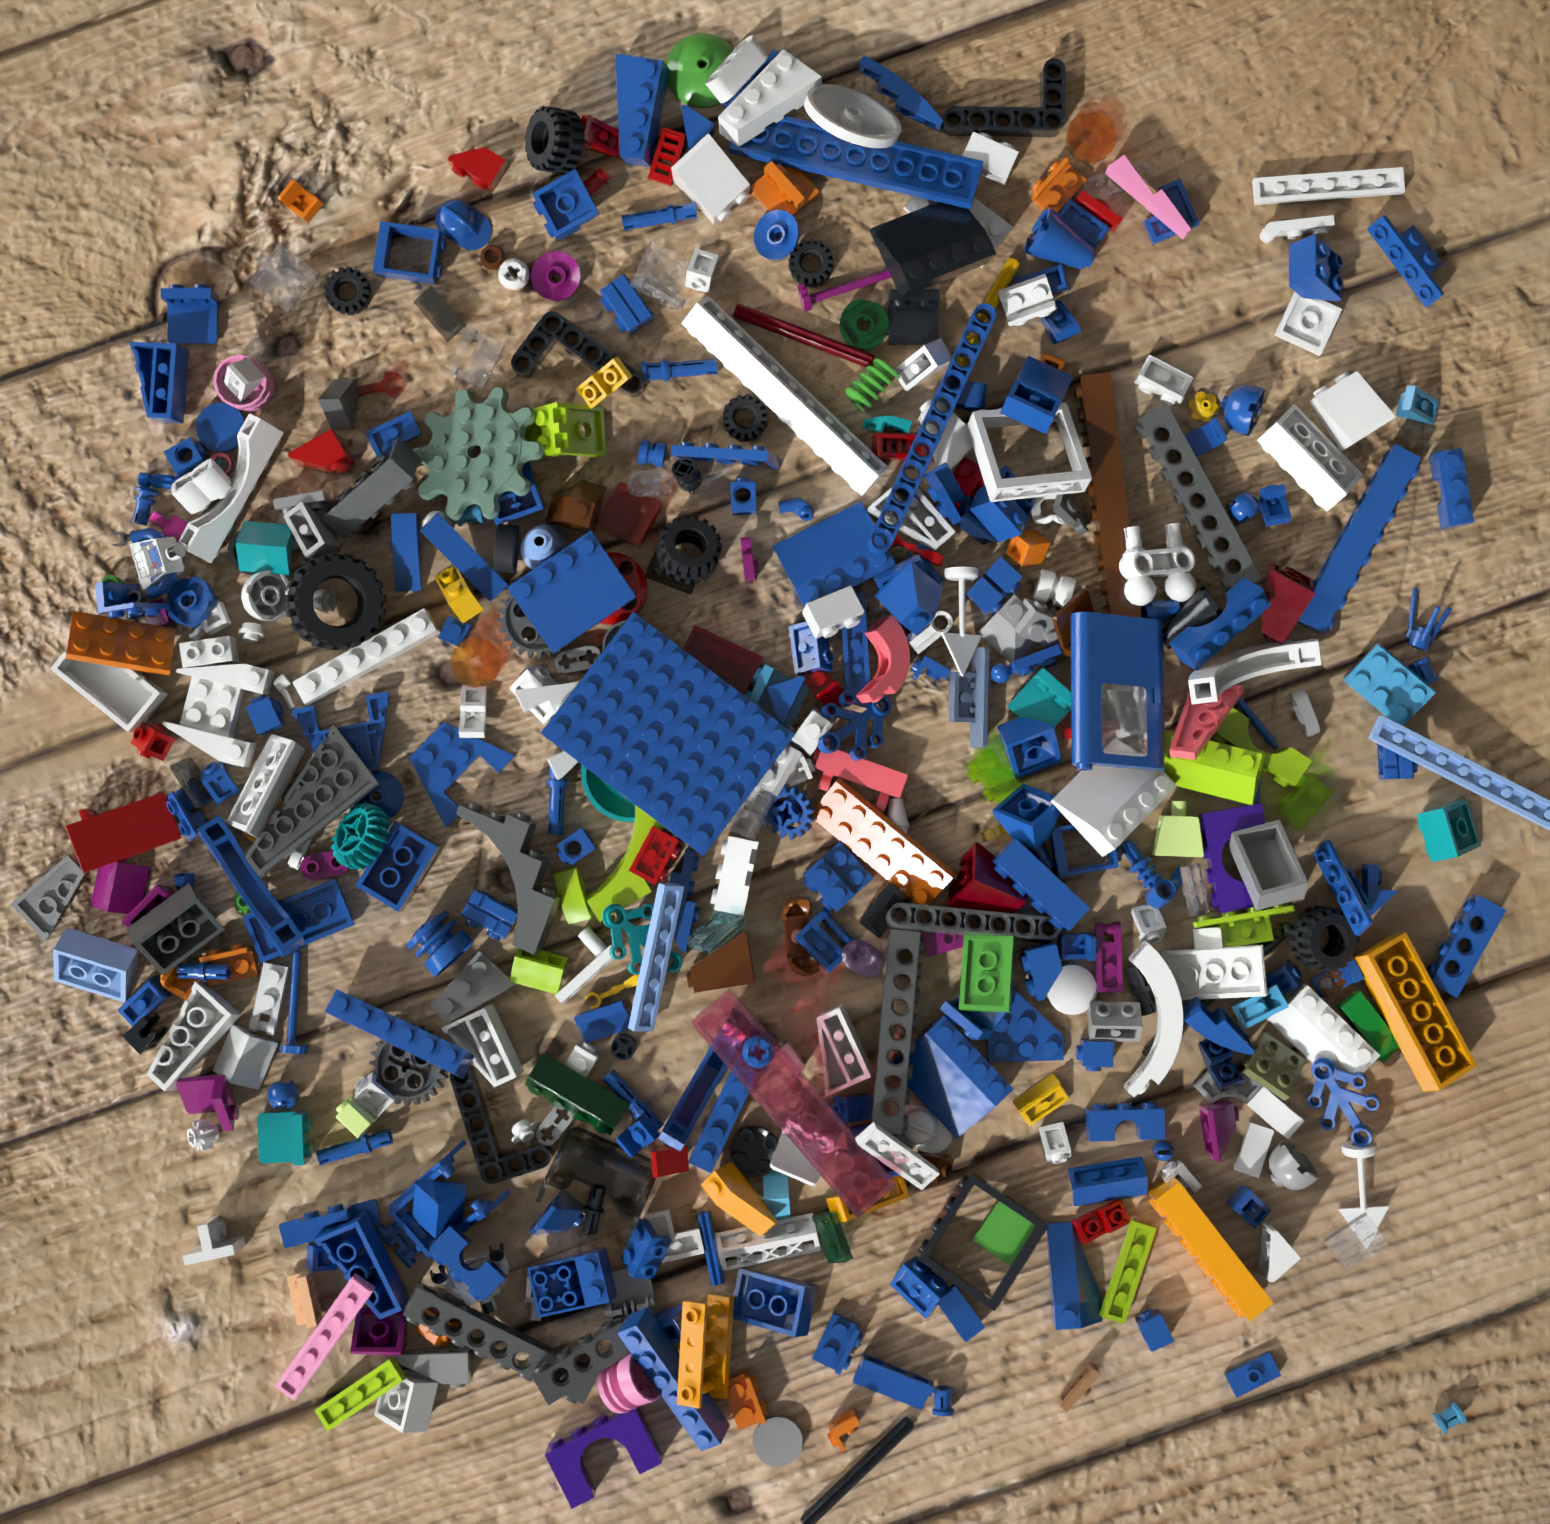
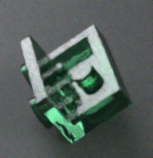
M827 1208L813 1215L812 1219L816 1225V1230L828 1263H845L853 1259L837 1212L830 1211Z

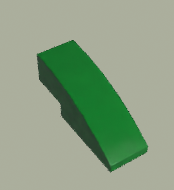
M1354 990L1336 1005L1350 1022L1352 1028L1380 1055L1378 1059L1381 1063H1384L1400 1049L1391 1030L1361 991Z

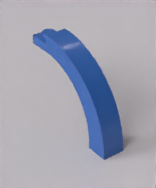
M735 1008L732 1009L673 1109L658 1139L678 1151L682 1150L704 1107L748 1035L755 1020Z

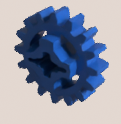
M789 784L784 785L778 797L770 793L766 796L769 801L763 803V807L768 809L762 814L764 817L769 818L766 826L773 825L772 833L780 831V838H784L789 835L790 840L797 837V835L802 837L806 834L805 831L812 829L813 826L810 823L816 820V817L811 815V813L815 812L817 808L810 806L814 799H807L805 797L807 794L806 790L801 793L798 792V785L790 789ZM781 797H787L784 801L778 802ZM801 822L799 826L792 827L794 823Z

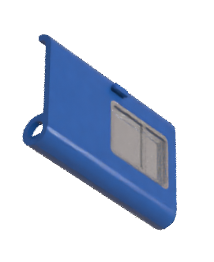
M1076 612L1071 614L1072 765L1077 766V770L1089 771L1093 769L1092 766L1096 765L1157 771L1165 770L1163 622L1161 620L1094 612Z

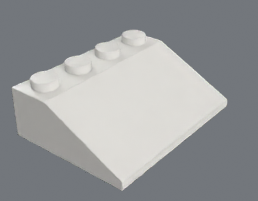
M1116 738L1112 739L1102 749L1106 754L1143 757ZM1092 766V770L1080 771L1051 802L1103 857L1115 850L1177 786L1164 771Z

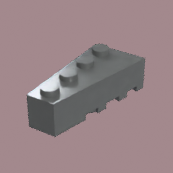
M399 437L392 443L393 447L388 455L382 452L376 458L377 461L372 465L371 471L368 472L365 469L353 483L354 488L348 486L326 507L322 520L343 539L349 534L355 535L363 527V522L367 519H374L384 504L390 505L397 498V493L400 490L409 489L415 482L414 476L420 457Z

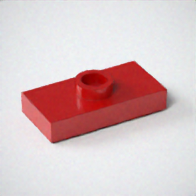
M1084 190L1076 198L1075 202L1109 226V230L1112 232L1116 231L1123 218L1110 210V206L1102 199L1096 200Z

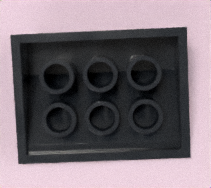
M936 202L872 227L869 230L901 298L983 266L997 254L986 230L969 209Z

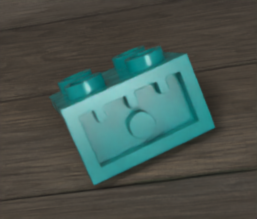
M1041 668L1008 704V708L1018 717L1049 723L1055 728L1071 710V692L1049 672Z

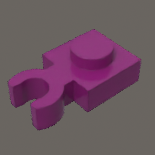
M743 537L740 539L745 582L755 581V575L759 574L758 559L753 560L750 537Z

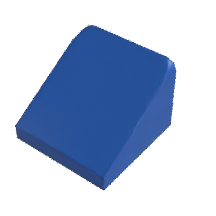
M307 1244L306 1267L312 1272L337 1270V1264L331 1262L327 1257L329 1254L322 1246Z

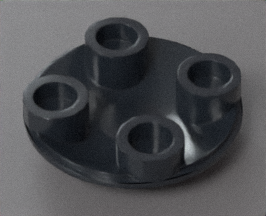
M749 1126L742 1129L735 1135L731 1143L730 1154L732 1162L741 1172L747 1175L761 1176L768 1174L772 1170L770 1163L778 1144L776 1136L770 1130L761 1126Z

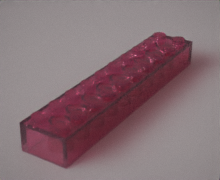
M730 987L691 1020L690 1024L857 1218L897 1185L893 1176L880 1161L857 1144L855 1139L857 1137L856 1133ZM764 1036L772 1042L775 1048V1055L768 1066L754 1068L744 1061L742 1048L750 1037ZM756 1045L751 1054L756 1055L757 1058H762V1053L766 1051L765 1049H760L759 1045Z

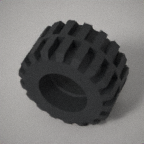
M541 106L534 112L527 125L525 135L526 157L532 167L539 171L566 174L572 171L573 168H576L578 161L582 157L585 140L584 126L581 123L580 116L575 111L550 106Z
M683 515L682 520L676 517L673 519L672 524L668 522L664 530H662L657 546L656 559L657 562H660L659 568L661 571L666 570L665 576L668 578L673 576L674 582L679 583L682 580L685 585H690V581L698 584L701 578L706 580L709 578L710 573L713 574L722 549L721 537L719 533L715 534L716 528L714 525L708 526L709 521L706 519L700 521L698 520L699 516H693V519H690L688 515ZM685 542L692 543L701 550L702 555L693 558L686 557L680 554L675 546Z
M1324 906L1305 908V912H1300L1297 915L1298 920H1293L1294 930H1289V935H1293L1292 939L1289 940V945L1293 946L1291 952L1297 956L1296 960L1299 963H1304L1307 967L1329 972V970L1338 971L1339 968H1345L1347 961L1352 962L1354 959L1353 953L1358 951L1356 943L1360 942V937L1354 934L1343 911ZM1327 927L1329 932L1328 943L1321 950L1319 945L1320 934Z

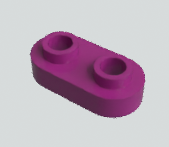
M333 851L309 855L302 860L300 865L302 875L310 880L341 875L350 868L343 865L335 867L333 861L336 857L333 856ZM311 863H315L317 866L315 872L309 870Z

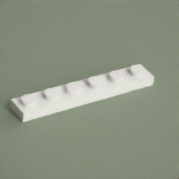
M1403 167L1260 177L1252 180L1254 205L1400 195L1405 192Z

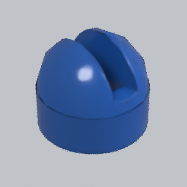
M180 873L173 876L174 884L178 890L188 883L192 887L194 886V873Z
M1159 1140L1153 1146V1154L1158 1160L1167 1161L1172 1158L1174 1148L1168 1141ZM1158 1150H1170V1153L1158 1154Z

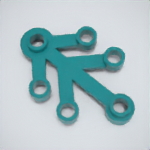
M610 904L605 907L602 913L603 923L611 929L612 946L610 947L609 954L613 959L619 960L626 956V948L622 944V929L628 934L631 961L628 964V970L631 974L639 975L642 964L640 945L645 948L646 935H648L650 924L634 926L628 919L638 917L651 919L653 906L643 904L639 908L625 910L619 904ZM646 907L649 909L648 916H645L643 913ZM612 912H615L617 915L615 921L611 920ZM617 947H619L621 950V954L619 956L615 955V949ZM670 952L669 958H671L672 964L669 967L667 966L666 972H676L682 966V958L678 953ZM636 962L639 964L637 972L633 968Z

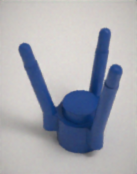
M1413 588L1408 630L1405 637L1409 639V646L1427 651L1452 609L1448 607L1431 631L1441 609L1440 606H1436L1426 628L1417 626L1415 631L1417 588Z

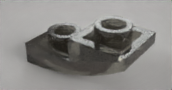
M432 285L414 301L418 309L447 342L466 326Z

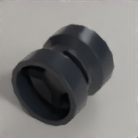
M683 457L675 461L672 466V473L680 488L688 492L696 490L702 483V475L697 469L694 460Z

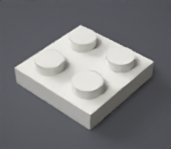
M1294 291L1274 335L1320 356L1342 309L1324 300L1302 298Z

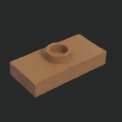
M1088 1364L1058 1398L1057 1401L1060 1407L1067 1413L1079 1399L1083 1400L1091 1391L1090 1386L1100 1376L1098 1369L1094 1365Z

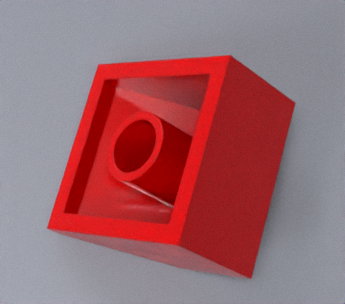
M332 429L287 453L289 458L300 466L332 475H342L351 469V465L355 463L342 438Z

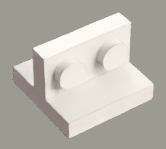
M220 1215L209 1217L197 1226L201 1245L193 1247L183 1255L184 1265L235 1255L246 1246L245 1236L225 1239L226 1225L224 1221H221Z

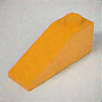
M732 1161L715 1170L701 1184L718 1207L759 1236H763L778 1222Z
M899 1175L886 1177L829 1197L826 1201L833 1222L839 1223L868 1214L906 1199L910 1195L904 1177Z

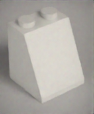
M709 134L671 167L673 182L692 202H695V205L713 224L718 221L723 222L731 214V208L737 203L741 205L750 196V184Z
M1357 371L1351 375L1348 372L1334 379L1336 382L1334 386L1328 389L1327 385H1324L1313 393L1315 397L1309 401L1341 452L1396 418L1393 412Z

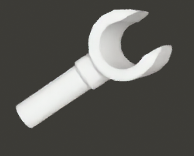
M281 674L274 680V686L281 692L290 710L295 708L286 688L292 683L285 674Z

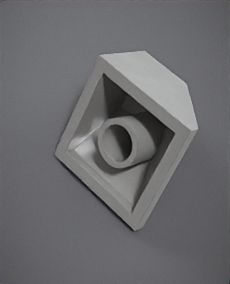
M1015 594L978 632L1010 664L1015 660L1023 658L1037 643L1018 635L1014 630L1029 610Z

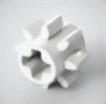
M209 1119L193 1121L194 1128H190L187 1131L189 1144L192 1147L197 1146V1150L202 1151L214 1148L212 1142L219 1139L216 1124L210 1123Z

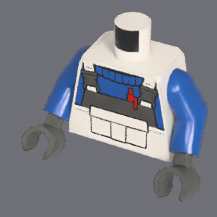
M152 528L130 531V534L124 532H112L110 536L119 535L121 537L120 543L112 544L113 546H125L128 541H132V544L129 546L142 589L147 590L144 592L131 590L127 594L128 597L138 595L136 602L146 603L147 598L154 599L173 589L177 576L184 571L181 557L186 554V549L181 543H177L174 537H165L164 533Z

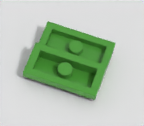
M998 1201L973 1240L1011 1266L1036 1225Z

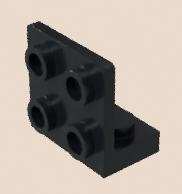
M889 289V345H926L938 339L940 289H923L903 298L900 297L897 289Z

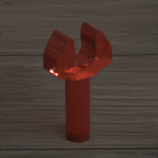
M392 371L384 372L381 382L357 386V396L384 391L390 398L397 397L404 391L403 387L391 388L389 384L392 380L400 379L401 376Z

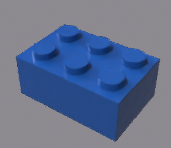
M394 821L389 829L390 835L386 838L388 843L384 844L383 852L378 854V860L373 859L371 866L367 865L355 886L397 912H400L408 904L442 846L401 821Z

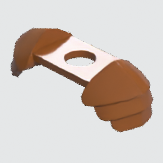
M794 896L786 901L781 915L787 950L786 958L791 970L796 974L811 976L819 971V963L799 943L796 944L792 941L791 933L795 929L800 931L807 925L806 917L812 915V904L809 898Z

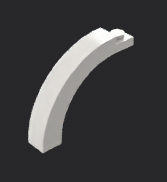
M1318 638L1294 642L1290 639L1285 640L1283 644L1279 641L1231 652L1205 663L1189 676L1188 683L1191 703L1216 702L1220 694L1229 687L1256 676L1282 670L1321 665Z
M1145 940L1130 955L1128 960L1141 971L1151 987L1157 1008V1029L1154 1042L1146 1059L1123 1085L1126 1091L1134 1098L1137 1094L1141 1095L1145 1092L1150 1084L1148 1082L1150 1079L1159 1085L1167 1075L1179 1050L1183 1030V1007L1178 985L1166 962Z

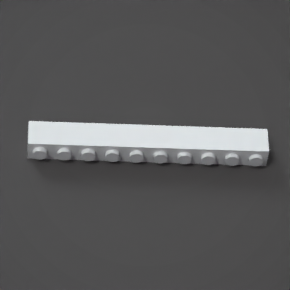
M707 296L695 304L681 323L687 328L688 332L693 337H696L708 352L714 354L727 370L733 372L745 387L752 390L764 405L774 411L777 417L786 423L798 438L804 440L817 456L822 457L835 473L841 475L854 491L862 496L872 488L888 467L715 301Z

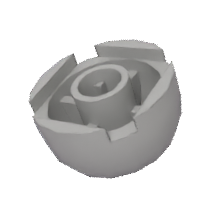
M1284 1139L1271 1152L1269 1168L1273 1174L1270 1177L1278 1187L1284 1185L1290 1190L1297 1191L1305 1189L1319 1179L1316 1176L1318 1172L1304 1153L1300 1155L1298 1152L1293 1151L1292 1149L1296 1146Z

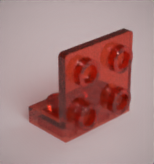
M619 482L597 525L640 549L664 504L655 497L652 499L625 483Z

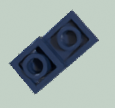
M1208 1039L1198 1043L1207 1069L1220 1092L1243 1084L1244 1078L1232 1061L1233 1053L1230 1049Z

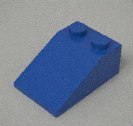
M739 1268L733 1295V1319L792 1337L807 1336L818 1285L793 1278Z

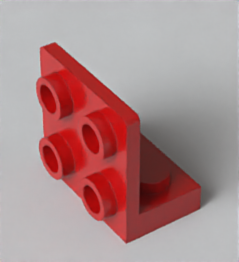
M652 826L628 871L656 885L658 880L663 882L670 867L666 866L669 858L675 860L682 846L678 844L680 838L673 837Z

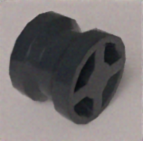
M620 1034L615 1037L611 1043L612 1055L618 1060L630 1059L636 1051L637 1044L635 1039L629 1034Z

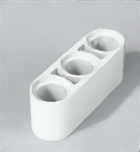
M751 35L732 51L709 76L705 84L718 101L724 103L732 98L766 61L768 54L754 36Z

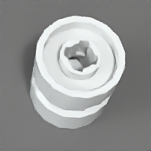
M1041 569L1035 586L1033 600L1038 599L1045 604L1052 600L1055 607L1062 608L1072 598L1076 579L1063 575L1057 578L1055 572Z

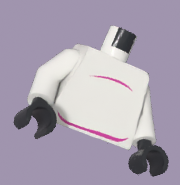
M500 1243L499 1250L492 1249V1245H490L489 1251L464 1260L469 1267L477 1269L487 1260L491 1259L506 1275L509 1273L510 1266L504 1253L503 1243ZM444 1265L438 1266L440 1273L436 1274L430 1270L431 1280L434 1284H440L448 1293L459 1301H464L467 1305L479 1302L484 1314L497 1309L493 1296L499 1294L507 1283L506 1278L487 1300L482 1301L480 1299L478 1301L468 1293L469 1287L463 1281L459 1283L449 1274L451 1271L449 1268L447 1269L448 1274L445 1272Z

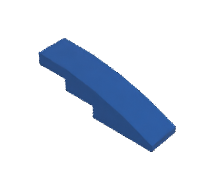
M863 56L859 64V73L878 81L877 92L897 101L895 112L940 132L943 120L915 89L888 68Z

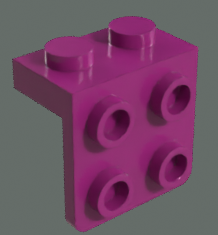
M226 1075L177 1079L176 1087L187 1113L216 1112L223 1131L234 1129L235 1120L239 1118V1107L236 1104Z

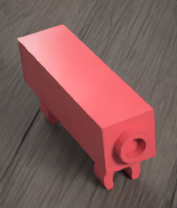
M816 748L812 758V762L816 763L814 769L823 772L818 789L828 791L833 775L879 791L875 808L883 812L885 811L889 796L900 798L908 774L865 759L854 761L851 759L850 754L840 750L831 754H825Z

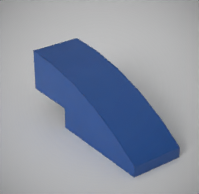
M417 513L391 514L396 591H422L419 515Z
M1195 997L1183 1006L1184 1021L1208 1040L1237 1052L1249 1055L1255 1053L1251 1038L1221 1007L1212 1012L1198 997Z

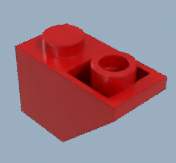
M485 147L453 154L447 159L453 173L461 178H464L466 175L473 179L472 183L484 191L488 188L494 192L509 167L506 159Z

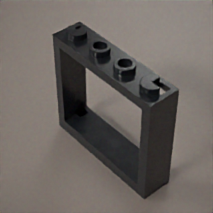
M972 1173L970 1177L965 1175L960 1182L958 1188L961 1191L957 1198L952 1196L945 1206V1209L948 1211L943 1219L939 1217L931 1230L935 1233L931 1239H925L918 1249V1252L921 1253L918 1260L995 1311L1051 1223L977 1174ZM974 1185L1036 1225L992 1297H989L930 1257Z

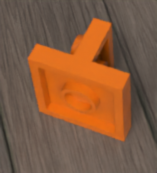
M772 161L764 167V175L750 187V192L769 212L784 210L793 216L798 214L819 195V190L801 170L777 165Z

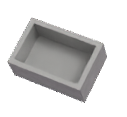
M1280 819L1231 833L1229 849L1256 911L1305 897L1308 881Z

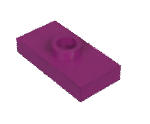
M921 932L927 957L963 947L964 935Z

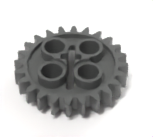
M507 591L506 593L510 599L508 601L501 599L505 609H497V612L503 614V618L497 619V622L504 624V627L498 631L500 633H507L503 641L509 642L512 640L510 649L513 650L519 646L518 654L522 655L525 651H528V658L530 659L533 657L534 652L537 653L539 659H542L543 652L552 657V651L527 616L517 617L515 611L519 605L512 594ZM528 628H534L536 631V637L532 641L524 639V631Z
M424 1025L418 1026V1028L425 1030ZM428 1030L427 1032L433 1034L434 1030ZM385 1041L375 1042L379 1050L371 1051V1054L376 1057V1060L369 1062V1064L376 1068L371 1072L377 1075L376 1082L395 1096V1104H400L403 1101L404 1106H409L413 1101L414 1105L421 1104V1099L424 1102L430 1101L429 1094L432 1096L438 1095L435 1087L444 1088V1084L440 1080L446 1079L449 1076L443 1072V1069L429 1062L425 1063L422 1059L408 1052L401 1055L397 1047ZM392 1056L400 1061L410 1060L411 1065L428 1068L430 1072L427 1073L419 1068L410 1069L409 1065L391 1061L390 1057ZM393 1066L398 1070V1077L396 1079L391 1076ZM416 1074L421 1078V1085L419 1087L413 1081Z

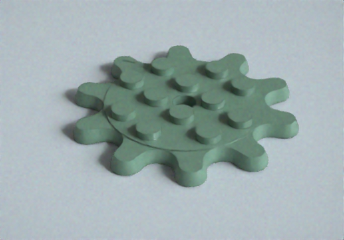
M503 387L494 388L487 400L479 404L474 401L473 394L469 390H458L455 394L456 407L450 415L443 417L439 413L430 412L425 416V425L432 431L433 436L428 445L413 449L420 457L418 466H427L430 472L428 478L419 486V495L424 500H431L440 494L446 495L448 497L445 509L446 516L452 521L462 518L466 508L472 504L480 506L485 518H496L500 512L499 498L503 493L511 491L518 496H524L529 493L531 483L523 476V466L528 461L539 460L545 453L543 444L536 441L530 442L525 437L526 429L536 419V412L530 407H523L514 413L508 412L506 404L509 393ZM479 446L481 448L480 455L477 458H472L470 453Z

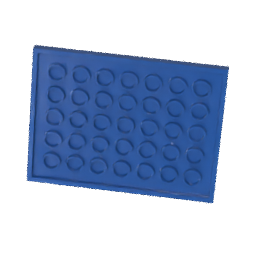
M632 612L541 731L544 737L702 856L706 854L795 735L634 612Z

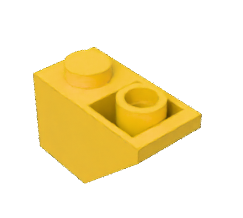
M454 565L443 570L435 577L449 606L462 623L483 611L475 593L462 573Z

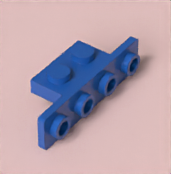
M1383 215L1367 228L1368 232L1425 307L1430 306L1444 295L1442 289L1430 275L1441 267L1443 263L1414 225L1400 234L1388 217Z
M1325 840L1314 851L1313 855L1356 936L1362 935L1373 924L1369 914L1373 907L1352 867H1344L1331 840Z
M371 1199L344 1207L342 1203L328 1207V1211L321 1213L318 1210L304 1213L302 1218L279 1224L284 1248L312 1242L323 1228L337 1222L349 1220L353 1215L365 1210L373 1225L380 1224L382 1219L377 1200Z

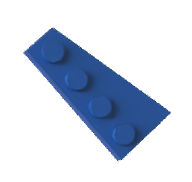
M680 442V446H671V456L676 459L688 457L694 461L710 463L712 458L716 459L715 462L733 465L735 460H739L740 464L748 465L749 467H758L759 463H766L771 466V469L780 468V459L767 451L766 447L752 446V450H745L740 445H728V448H719V445L704 443V447H695V443Z

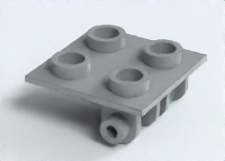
M627 1268L612 1271L617 1297L611 1302L605 1303L606 1309H604L606 1319H612L613 1321L618 1319L620 1322L625 1321L629 1314L646 1307L652 1314L659 1313L651 1279L632 1278Z

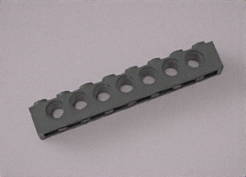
M1166 403L1140 417L1136 421L1138 423L1136 426L1137 431L1142 439L1146 438L1150 446L1148 451L1154 461L1158 460L1162 468L1160 470L1162 478L1166 483L1170 482L1174 490L1172 492L1174 500L1178 505L1181 504L1186 512L1184 513V518L1190 527L1193 526L1198 534L1196 535V540L1202 549L1205 548L1209 554L1208 562L1214 571H1218L1221 577L1219 582L1223 590L1227 593L1242 578L1253 583L1262 580L1168 404ZM1156 430L1165 431L1167 440H1158L1155 435ZM1173 451L1177 453L1179 457L1178 463H1172L1168 460V452ZM1181 473L1189 475L1191 479L1190 485H1184L1180 482L1179 476ZM1193 495L1201 497V507H1196L1192 504L1191 498ZM1204 517L1213 519V529H1207L1204 526ZM1216 539L1225 541V551H1219L1216 548ZM1228 561L1237 563L1238 571L1236 573H1231L1228 570Z
M890 929L871 1124L875 1122L891 1135L901 1136L902 1131H907L908 1115H904L905 1105L910 1104L911 1090H907L906 1087L907 1079L911 1080L913 1073V1064H909V1054H914L915 1039H911L912 1029L917 1027L918 1014H913L914 1004L919 1003L920 989H916V979H921L922 964H918V955L923 954L924 939H920L921 932ZM901 951L909 952L912 957L911 962L906 964L900 962L898 953ZM898 976L907 977L909 987L905 989L899 988L896 984V978ZM903 1001L907 1006V1011L903 1014L897 1013L893 1008L894 1002ZM901 1026L905 1031L904 1037L902 1039L894 1038L891 1034L892 1027ZM891 1051L901 1053L902 1062L900 1064L890 1062L889 1053ZM895 1076L899 1079L900 1087L897 1090L888 1088L886 1084L888 1077ZM888 1101L894 1102L898 1107L897 1113L893 1116L886 1114L884 1111V1105Z
M418 1281L404 1307L403 1315L406 1316V1320L417 1326L422 1324L428 1327L432 1334L439 1337L444 1335L450 1338L451 1342L458 1347L464 1348L467 1346L473 1349V1352L480 1358L487 1359L489 1357L495 1360L499 1367L505 1370L511 1368L519 1372L518 1375L527 1381H532L531 1374L535 1372L534 1368L545 1361L547 1363L552 1362L557 1358L556 1354L560 1352ZM429 1307H436L439 1313L435 1316H430L425 1311ZM452 1318H458L462 1323L458 1327H452L448 1324V1321ZM479 1329L484 1332V1335L481 1338H474L471 1336V1332ZM500 1340L507 1344L503 1349H496L493 1346L496 1341ZM519 1352L529 1354V1357L525 1360H518L515 1356ZM576 1360V1365H585L584 1363ZM558 1368L554 1372V1379L560 1380L561 1376L567 1374V1370L565 1368ZM597 1375L563 1397L569 1402L576 1403L578 1401L584 1404L597 1380Z

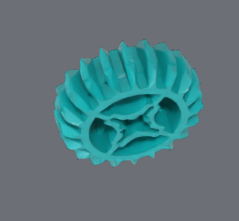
M364 802L363 804L358 803L355 807H351L349 813H344V818L342 821H339L338 828L334 829L336 834L332 837L334 843L331 849L334 850L333 856L336 857V861L345 867L358 870L359 868L364 869L367 865L371 866L373 859L378 860V854L383 852L384 844L388 843L386 838L390 835L388 829L391 824L388 822L389 816L385 814V811L376 805Z

